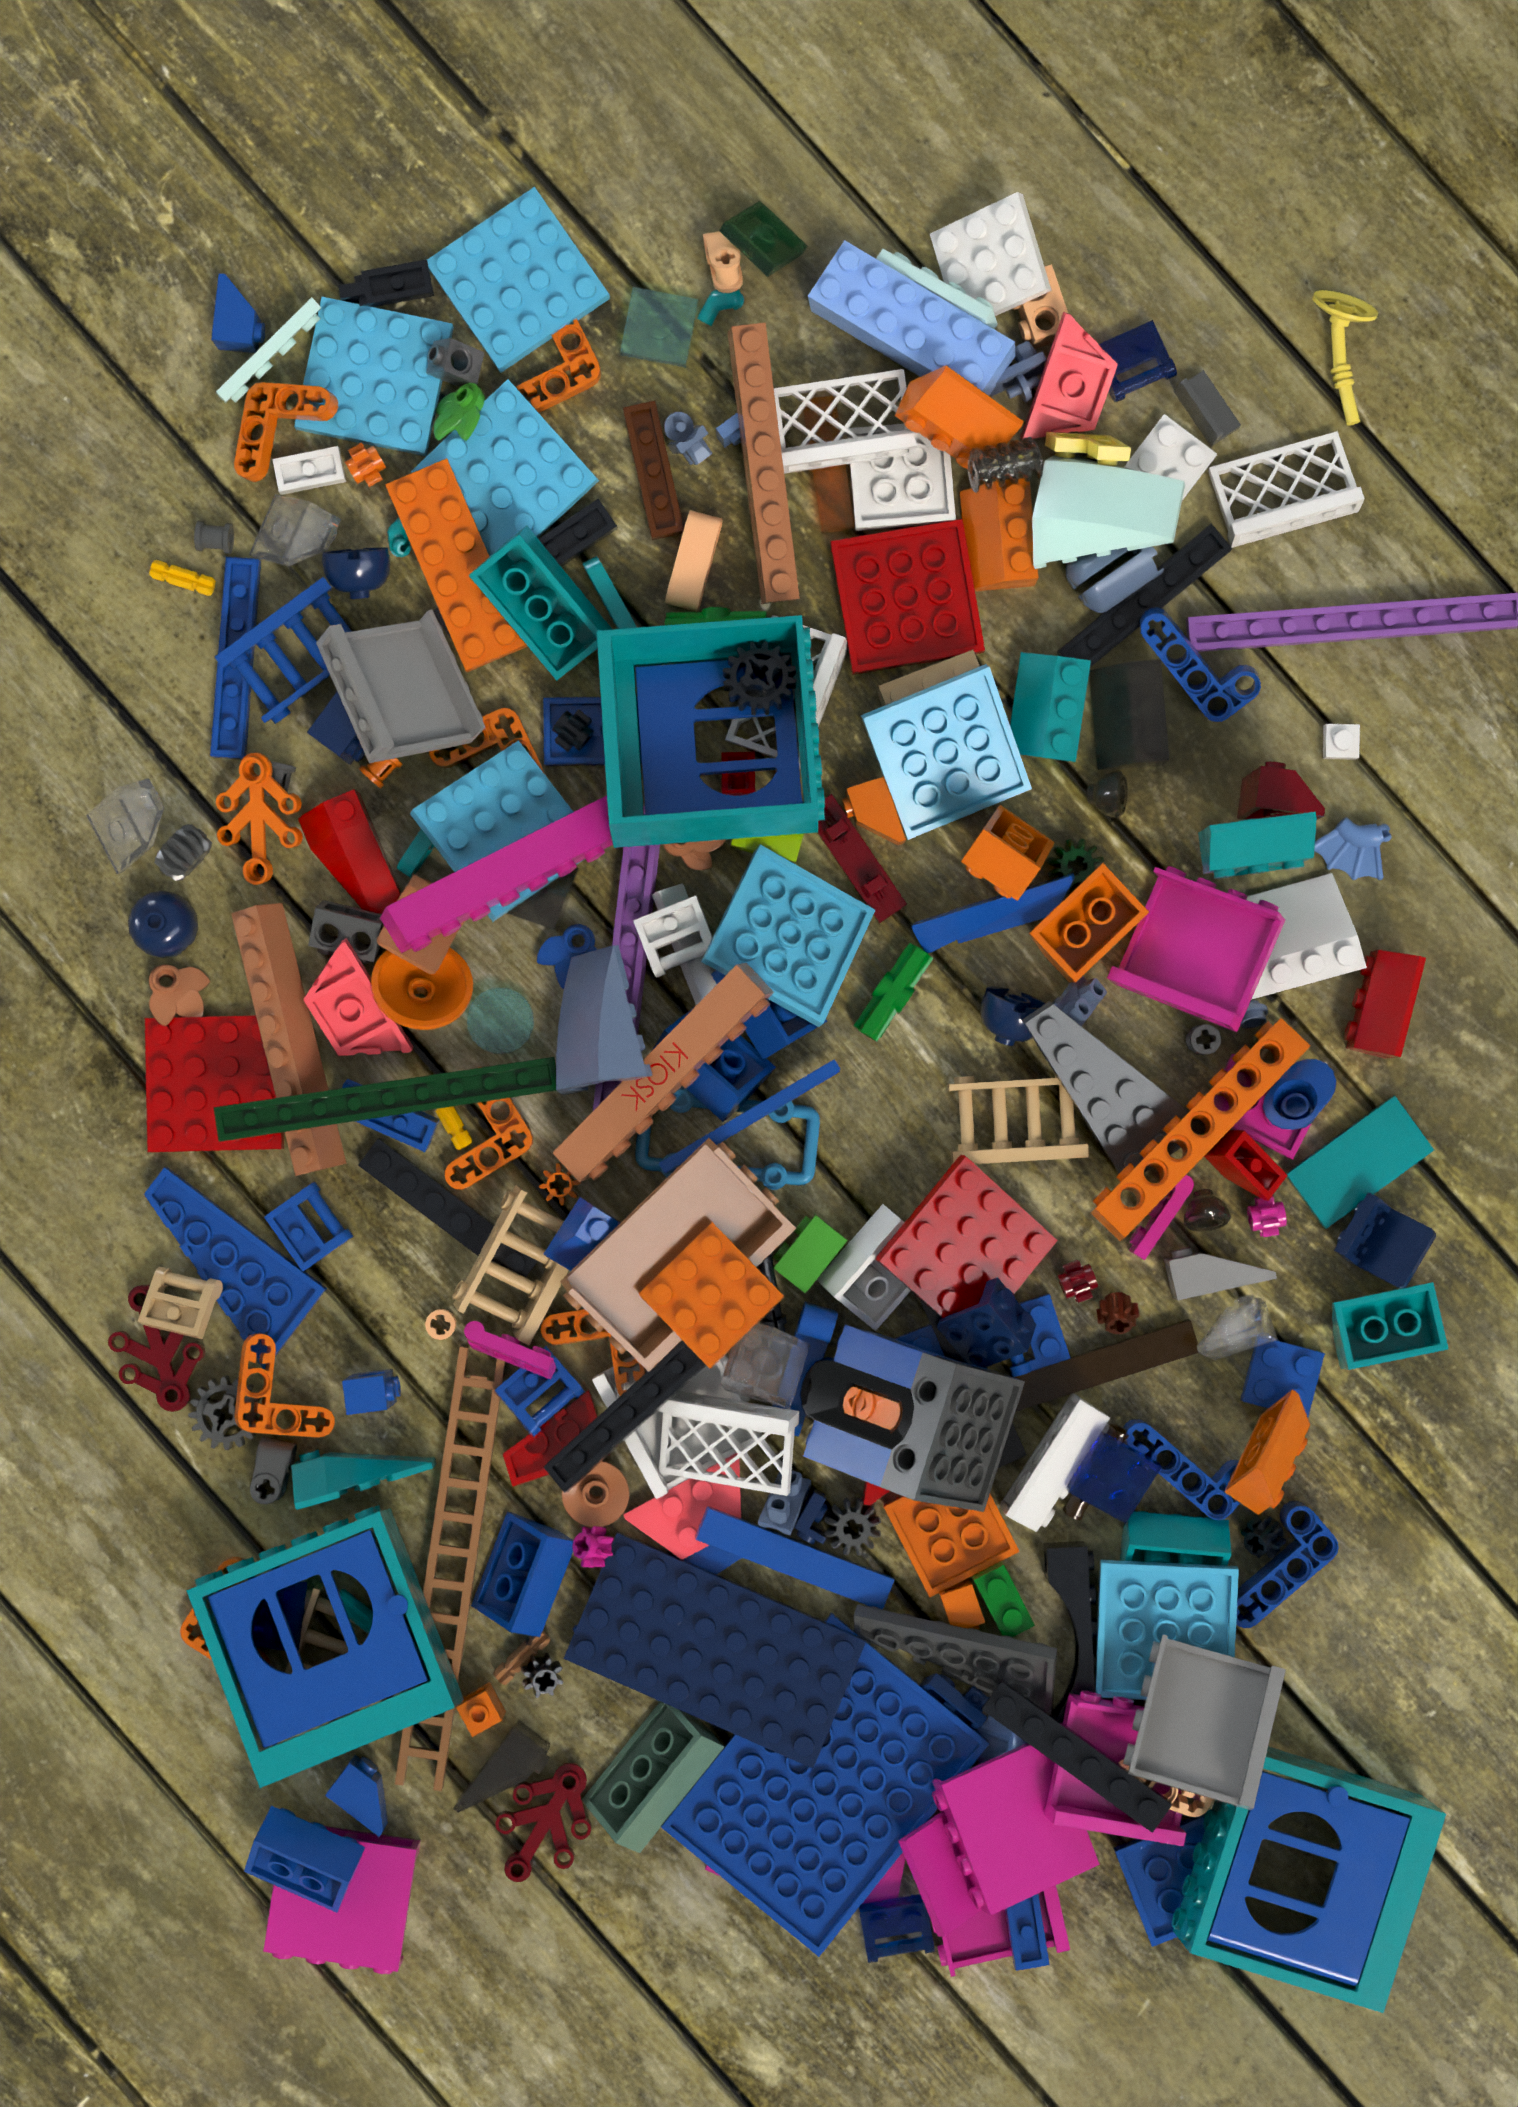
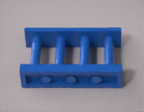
M325 577L312 584L215 656V659L222 668H226L229 665L233 670L237 668L267 707L269 712L261 717L264 723H267L269 720H272L274 724L281 721L291 713L288 706L330 676L316 644L317 640L303 623L302 619L304 617L301 612L312 605L314 609L318 608L330 625L341 624L344 632H352L329 601L331 597L328 592L333 588ZM283 625L287 629L291 628L323 670L322 673L308 683L275 641L277 637L274 632ZM256 645L260 649L264 648L296 690L295 693L281 703L248 661L250 657L246 652Z

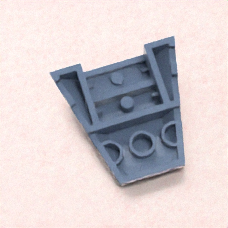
M612 945L571 957L563 991L556 1052V1090L562 1095L587 1091L588 1085L606 1081H632L653 1076L650 1064H644L641 1051L646 1049L643 1037L636 1034L633 1019L637 1014L634 1004L628 1003L625 991L629 988V983L619 945Z

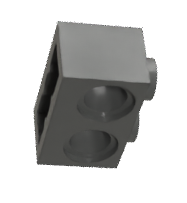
M323 900L315 907L308 946L318 948L317 951L321 954L332 956L341 941L347 938L362 964L370 963V961L374 962L382 950V947L377 943V937L384 926L380 919L382 914ZM325 924L334 925L338 930V936L329 935L325 930ZM357 932L368 934L371 944L360 942Z

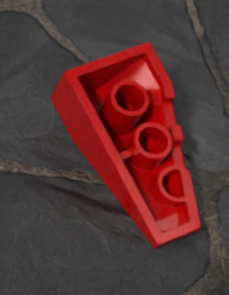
M353 789L326 800L298 818L310 850L361 909L382 914L387 906L397 902L401 891L359 792Z

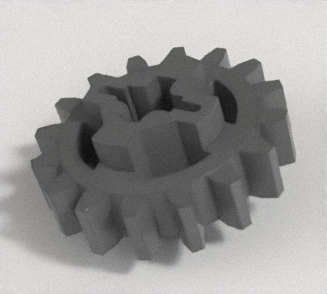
M225 1375L221 1378L220 1385L215 1378L208 1381L210 1389L203 1386L200 1387L197 1391L201 1398H194L190 1402L193 1406L197 1407L196 1411L188 1414L190 1418H197L198 1422L192 1427V1431L201 1429L203 1434L199 1440L203 1442L208 1438L212 1439L211 1448L213 1449L223 1442L224 1449L230 1450L233 1441L238 1447L245 1445L244 1436L249 1439H253L256 1436L255 1433L244 1430L236 1434L226 1435L232 1425L237 1426L234 1414L239 1377L233 1383H230L229 1376ZM250 1384L247 1388L249 1391H252L254 1385ZM227 1391L221 1401L210 1399L216 1392ZM244 1397L245 1402H251L250 1412L243 1415V1419L249 1422V1426H252L254 1420H259L256 1418L259 1414L254 1412V1402H258L261 1398ZM228 1405L229 1413L233 1414V1416L225 1420V1413L220 1411V1409ZM206 1415L210 1417L213 1427L209 1425Z

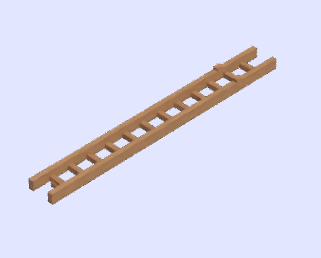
M462 1345L459 1347L423 1589V1594L434 1622L457 1625L454 1649L445 1647L444 1649L447 1657L452 1659L451 1667L458 1685L501 1401L494 1390L503 1383L506 1362L497 1359L494 1381L487 1380L488 1377L478 1375L465 1377L470 1347ZM464 1386L492 1390L489 1414L460 1410ZM459 1419L487 1423L484 1448L455 1443ZM454 1453L482 1457L479 1481L450 1477ZM449 1487L477 1490L474 1514L446 1511ZM444 1520L472 1524L469 1548L441 1544ZM439 1554L467 1558L464 1582L436 1578ZM434 1587L462 1591L459 1615L431 1611ZM426 1681V1682H423V1683H421V1684H418V1685H416V1686H414V1687H411V1688H409V1690L412 1689V1688H415V1687H417V1686H420V1685H422V1684H425V1683H427V1681ZM456 1707L446 1711L444 1716L436 1715L419 1722L442 1726L439 1750L411 1746L414 1725L403 1729L395 1785H404L408 1759L411 1756L438 1760L433 1790L442 1791Z

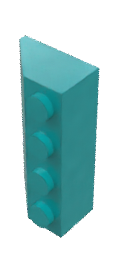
M527 525L469 574V577L556 681L598 648V630H612L610 625Z

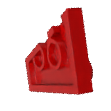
M590 1390L586 1391L576 1401L540 1427L541 1431L535 1437L529 1434L503 1453L512 1487L548 1476L549 1473L543 1466L598 1417Z

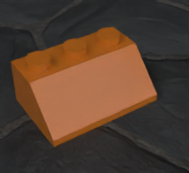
M947 365L910 381L895 414V417L903 421L909 430L920 433L931 441L933 447L945 451L954 457L960 466L971 470L991 463L1018 432L1024 422Z
M1030 478L997 480L960 491L961 519H963L975 591L1035 586L1039 577L1038 569H1035L1033 566V511Z
M1102 863L1029 932V935L1046 959L1068 982L1076 983L1136 926L1149 911Z
M1292 1389L1260 1415L1225 1489L1226 1494L1258 1515L1269 1507L1275 1508L1280 1503L1284 1495V1491L1281 1488L1296 1469V1465L1293 1463L1295 1457L1304 1450L1308 1442L1305 1435L1310 1423L1300 1396L1296 1391Z

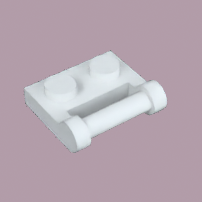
M697 896L633 920L656 978L665 975L668 969L705 955L713 938ZM700 933L702 942L665 957H659L657 949Z

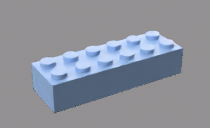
M845 240L808 295L810 308L813 313L920 377L947 365L990 396L997 381L1015 357V341Z

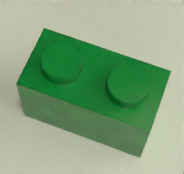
M1002 1561L972 1576L1002 1636L1014 1637L1035 1626Z

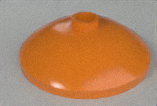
M450 947L439 969L434 974H429L386 950L376 961L373 968L371 991L379 1009L392 1021L412 1029L429 1030L446 1026L464 1013L472 997L473 978L465 960ZM416 994H423V995H425L426 997H425V998H419V997H416L415 995H416Z

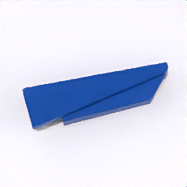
M1074 873L1029 886L1018 901L1013 897L1006 898L999 895L917 921L912 925V930L926 953H931L955 940L959 944L1043 919L1063 901L1075 879Z

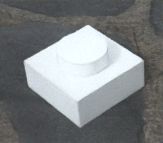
M1325 724L1323 726V759L1357 760L1359 758L1360 724Z

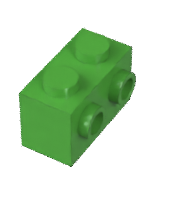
M816 1214L811 1219L805 1216L794 1230L798 1236L790 1246L784 1242L773 1256V1259L777 1261L773 1268L804 1293L809 1290L848 1241Z

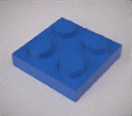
M1257 1335L1240 1400L1269 1408L1293 1389L1299 1394L1306 1415L1309 1417L1325 1353Z

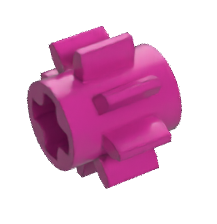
M1273 1196L1269 1201L1259 1197L1254 1198L1255 1205L1247 1207V1217L1251 1231L1259 1230L1260 1237L1279 1235L1278 1227H1284L1287 1224L1283 1202H1274Z
M582 1527V1533H579L574 1538L573 1555L582 1559V1567H605V1559L608 1556H613L611 1545L614 1539L605 1535V1527Z

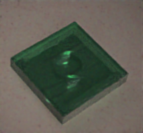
M761 201L725 221L719 230L767 277L803 255L808 247Z

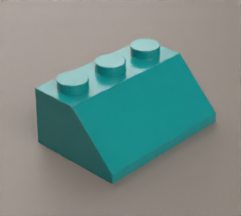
M1020 652L1010 727L1020 755L1076 762L1091 660Z
M1316 812L1209 825L1198 832L1203 874L1213 873L1214 879L1235 876L1234 870L1248 868L1249 874L1269 872L1270 865L1283 864V870L1304 867V861L1314 858Z
M1434 1282L1332 1303L1333 1339L1340 1369L1351 1370L1449 1349Z
M1127 1511L1122 1530L1120 1561L1228 1565L1231 1557L1229 1520H1213L1210 1517H1190L1180 1514L1168 1515L1148 1513L1146 1511Z

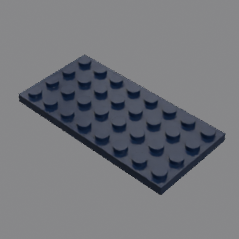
M617 1532L611 1545L613 1556H608L605 1559V1567H602L563 1659L810 1768H814L865 1646L866 1639L685 1560H681L676 1556L621 1532Z

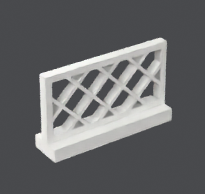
M904 369L774 388L784 474L915 454L917 446L915 432L913 433L906 426L905 430L892 432L882 425L891 410L897 412L898 406L896 404L900 399L902 400L907 389ZM897 379L899 393L892 402L877 392L883 381ZM870 383H876L873 388L868 385ZM859 385L868 392V395L859 407L843 396L850 386ZM842 388V390L839 393L834 389ZM826 390L835 397L825 412L810 402L817 391ZM803 393H809L806 398L801 395ZM792 395L802 404L791 417L780 409L778 397ZM872 396L888 407L878 421L863 411V408ZM839 401L854 411V414L845 426L829 415ZM806 406L821 416L811 431L796 421ZM858 415L874 426L867 436L858 437L849 430V427ZM782 418L788 421L784 428L782 425ZM825 420L840 430L834 441L825 442L815 435ZM792 425L807 435L800 446L786 448L784 435ZM877 429L883 432L881 434H874ZM844 434L850 437L848 439H841ZM811 439L816 442L815 444H808Z
M1338 431L1212 466L1208 470L1228 530L1227 538L1232 548L1357 513L1365 499L1361 487L1356 486ZM1332 443L1335 452L1332 463L1314 455L1319 446ZM1296 454L1306 459L1301 470L1297 472L1282 464L1286 456ZM1337 460H1338V463H1339L1340 468L1337 467V466H1335ZM1309 462L1327 470L1320 483L1303 475ZM1263 463L1274 468L1268 480L1265 481L1250 474L1254 465ZM1277 471L1295 479L1288 492L1271 484ZM1231 472L1241 477L1235 491L1222 485L1219 475ZM1332 472L1344 478L1347 488L1335 491L1324 484ZM1245 480L1263 488L1256 501L1239 493ZM1299 481L1316 489L1312 498L1303 500L1292 494ZM1267 490L1284 498L1280 507L1270 509L1260 504ZM1226 495L1231 497L1229 502L1227 501ZM1234 500L1252 508L1248 516L1233 519L1230 507Z
M810 628L811 639L816 638L825 641L821 653L811 658L813 664L817 662L813 671V690L816 694V723H818L819 727L848 651V644L843 636L834 633L830 635ZM757 717L732 720L725 738L727 742L773 758L777 757V750L771 749L766 737L776 733L775 727L763 732ZM795 717L796 736H797V748H798V759H799V769H801V766H800V754H799V742H798V730H797V718ZM753 718L759 734L747 740L737 737L736 734L740 724ZM762 739L765 746L757 744L755 742Z
M678 1391L659 1409V1412H663L659 1473L784 1496L790 1493L795 1427L799 1424V1411ZM672 1417L683 1418L691 1430L680 1438L672 1428ZM706 1422L715 1424L723 1434L714 1443H711L700 1429ZM738 1428L747 1429L755 1440L745 1449L732 1434ZM692 1433L697 1436L706 1448L696 1457L683 1442ZM770 1434L785 1436L784 1449L777 1455L764 1440ZM725 1438L738 1453L729 1462H726L715 1448ZM757 1444L770 1459L760 1468H758L747 1453ZM676 1446L689 1461L683 1467L669 1465L670 1451ZM709 1452L721 1468L716 1472H708L698 1459ZM782 1455H783V1463H782V1461L779 1459ZM740 1457L753 1473L747 1478L738 1477L730 1467ZM772 1463L782 1474L781 1485L770 1483L762 1473Z

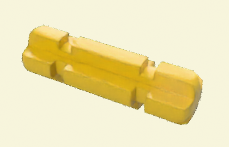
M159 560L152 562L149 575L153 579L163 582L166 580L169 584L191 591L196 589L198 593L207 596L213 594L216 580L210 576L203 574L199 576L197 572L175 565L169 567L167 563Z
M454 1107L441 1108L435 1111L446 1132L452 1135L451 1141L456 1149L461 1150L472 1143V1138L467 1130L464 1131V1124Z

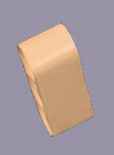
M692 510L689 511L666 594V604L695 612L699 611L722 527V518Z

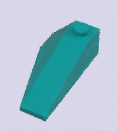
M319 1449L300 1454V1460L291 1465L295 1509L298 1510L340 1498V1495L346 1494L348 1489L354 1488V1491H363L380 1484V1480L387 1479V1482L395 1481L433 1469L437 1465L436 1458L328 1452L320 1455Z

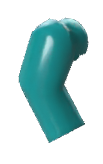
M739 289L732 293H722L718 290H713L709 294L697 319L712 327L719 311L732 308L737 310L743 306V294Z
M398 517L389 526L387 531L389 549L394 556L405 557L411 552V544Z

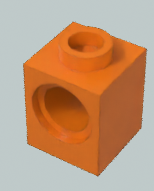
M970 1578L939 1593L950 1625L979 1630V1625L985 1623Z
M490 1682L463 1697L464 1700L456 1706L472 1737L501 1722L506 1713Z

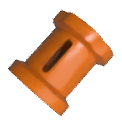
M394 758L368 763L366 766L361 765L359 770L381 789L384 786L383 781L396 767L400 768L403 763Z

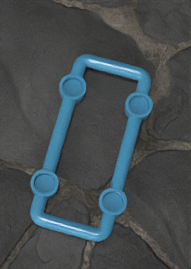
M683 1086L674 1093L677 1099L669 1106L678 1113L687 1112L692 1107L708 1109ZM747 1100L736 1112L744 1113L763 1101ZM790 1101L768 1115L777 1123H785L791 1118L807 1120L802 1171H786L778 1163H770L764 1168L747 1167L758 1178V1182H762L765 1187L772 1190L780 1189L785 1184L805 1185L813 1179L815 1174L820 1116L813 1107L793 1104ZM650 1126L642 1134L639 1135L637 1133L635 1160L641 1168L649 1171H659L665 1177H668L674 1171L664 1174L659 1163L675 1153H670L664 1158L648 1156L651 1134Z

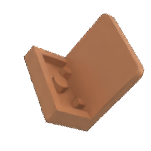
M413 875L401 892L398 900L432 884V882ZM383 926L377 937V943L379 946L421 970L434 974L439 969L459 930L446 937L440 933L431 938L432 942L427 947L417 952H414L411 948L401 954L386 927Z

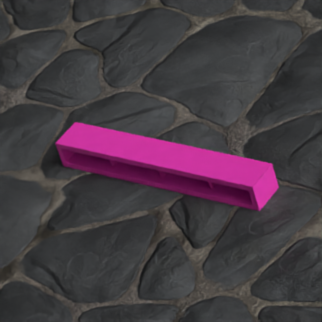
M607 796L387 906L380 919L401 954L411 948L414 952H417L427 947L432 942L431 938L440 933L444 937L451 935L462 927L460 923L470 918L473 922L482 919L491 912V907L499 903L502 907L511 904L520 897V892L528 888L531 892L540 889L549 882L547 878L558 874L559 877L569 874L577 868L576 863L584 859L589 863L601 857L605 853L604 849L613 845L609 827Z

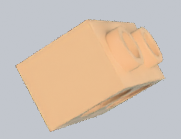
M1052 264L1045 266L1052 291L1012 308L1013 310L1018 309L1022 321L1018 322L1023 341H1029L1034 349L1053 343L1063 312L1068 313ZM1041 318L1047 319L1052 324V328L1041 330L1037 327L1035 321Z

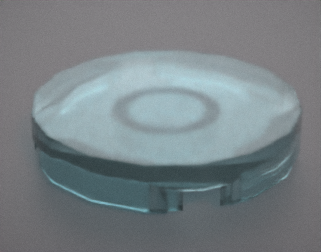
M491 988L481 993L471 1003L467 1028L473 1041L483 1050L494 1054H509L520 1049L530 1039L534 1028V1013L529 1002L519 992L508 988Z

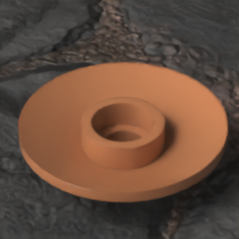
M602 1461L569 1492L564 1493L562 1491L563 1505L569 1516L581 1525L587 1527L610 1525L618 1520L626 1510L629 1501L628 1482L616 1466ZM599 1486L602 1488L603 1493L600 1496H593L590 1488Z

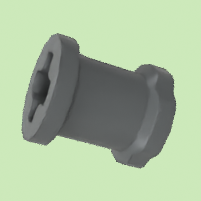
M198 520L194 533L196 551L210 548L221 549L225 554H231L234 546L233 524L226 523L225 526H212Z
M270 761L273 768L272 777L288 793L291 774L295 773L296 767ZM264 789V796L272 797V796Z
M1203 1024L1191 1028L1190 1032L1186 1035L1185 1043L1187 1048L1194 1054L1208 1055L1214 1053L1219 1048L1221 1036L1214 1026ZM1202 1033L1204 1036L1210 1037V1042L1205 1044V1049L1203 1044L1196 1043V1037H1200Z

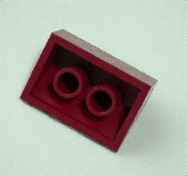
M1265 762V766H1259L1242 779L1237 813L1238 819H1262L1316 812L1318 820L1325 815L1323 805L1296 770L1286 769L1285 763Z

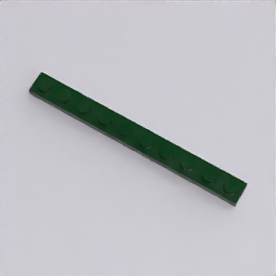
M549 1057L213 1107L218 1141L223 1142L557 1091L555 1058Z

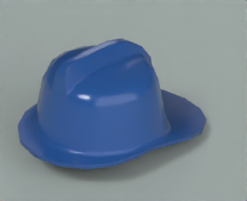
M1305 1059L1296 1062L1282 1075L1264 1097L1263 1110L1266 1118L1273 1125L1289 1130L1305 1128L1313 1123L1317 1115L1335 1093L1336 1078L1334 1071L1326 1063L1318 1059Z

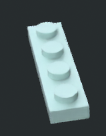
M882 249L876 259L989 327L995 329L998 325L993 311L994 308L981 297L974 299L966 295L964 289L956 283L949 282V284H946L939 280L932 270L926 267L921 269L915 267L906 256L899 252L892 254Z
M312 297L216 391V394L225 404L230 399L236 403L249 390L245 384L254 375L260 379L273 367L269 360L277 352L284 356L297 343L293 337L301 329L307 333L321 319L317 315L321 307Z

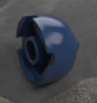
M387 547L358 550L344 549L322 553V565L326 579L336 590L349 593L350 599L369 598V591L380 588L386 582L390 573V555Z
M168 891L151 892L138 899L131 908L128 918L129 934L136 946L146 954L160 958L176 957L186 950L196 938L198 931L197 914L189 902L179 894Z
M987 987L983 996L980 1014L986 1029L996 1035L995 1041L1004 1045L1014 1046L1015 1041L1024 1042L1033 1039L1021 1020L1046 1003L1022 992L1021 996L1009 994L1008 988Z

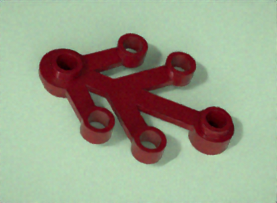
M150 1285L136 1286L128 1295L130 1307L139 1312V1315L143 1305L137 1303L136 1296L138 1293H143L146 1296ZM143 1325L150 1345L149 1348L131 1339L130 1335L124 1331L113 1333L108 1339V1345L114 1352L125 1351L157 1367L161 1380L141 1372V1368L135 1363L123 1365L119 1370V1379L125 1384L135 1383L155 1393L158 1404L166 1411L176 1412L183 1409L188 1404L191 1396L187 1382L197 1362L205 1356L204 1346L199 1342L187 1344L183 1349L184 1361L176 1375H174L171 1361L184 1335L170 1332L164 1344L160 1329ZM118 1335L122 1336L125 1340L122 1348L115 1345L114 1340ZM191 1346L199 1349L200 1354L196 1359L189 1355ZM128 1367L135 1371L133 1380L125 1376V1370ZM169 1389L177 1391L178 1398L176 1401L168 1399L167 1392Z
M565 1763L557 1768L552 1778L532 1783L523 1781L515 1786L513 1799L520 1805L528 1804L533 1796L551 1792L555 1793L547 1804L516 1812L503 1811L497 1816L495 1826L502 1834L511 1833L516 1826L538 1821L520 1852L512 1853L506 1860L504 1871L511 1881L523 1882L530 1876L533 1866L531 1859L549 1828L556 1850L554 1854L555 1865L558 1868L567 1869L573 1864L575 1853L569 1847L560 1810L568 1799L574 1819L571 1826L572 1835L579 1840L586 1839L590 1835L592 1823L586 1817L581 1793L586 1787L587 1776L581 1766L575 1763ZM566 1776H572L576 1780V1784L574 1786H567L564 1784L563 1779ZM526 1788L530 1795L527 1798H521L518 1796L517 1790ZM508 1817L511 1819L512 1825L510 1827H503L500 1819ZM584 1823L587 1825L588 1830L580 1833L576 1830L575 1825ZM566 1852L570 1855V1860L562 1862L559 1860L558 1854ZM520 1864L523 1866L524 1872L516 1874L512 1871V1866Z

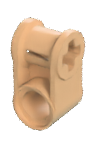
M733 228L703 234L707 264L710 265L715 289L722 293L737 291L743 285L737 231Z

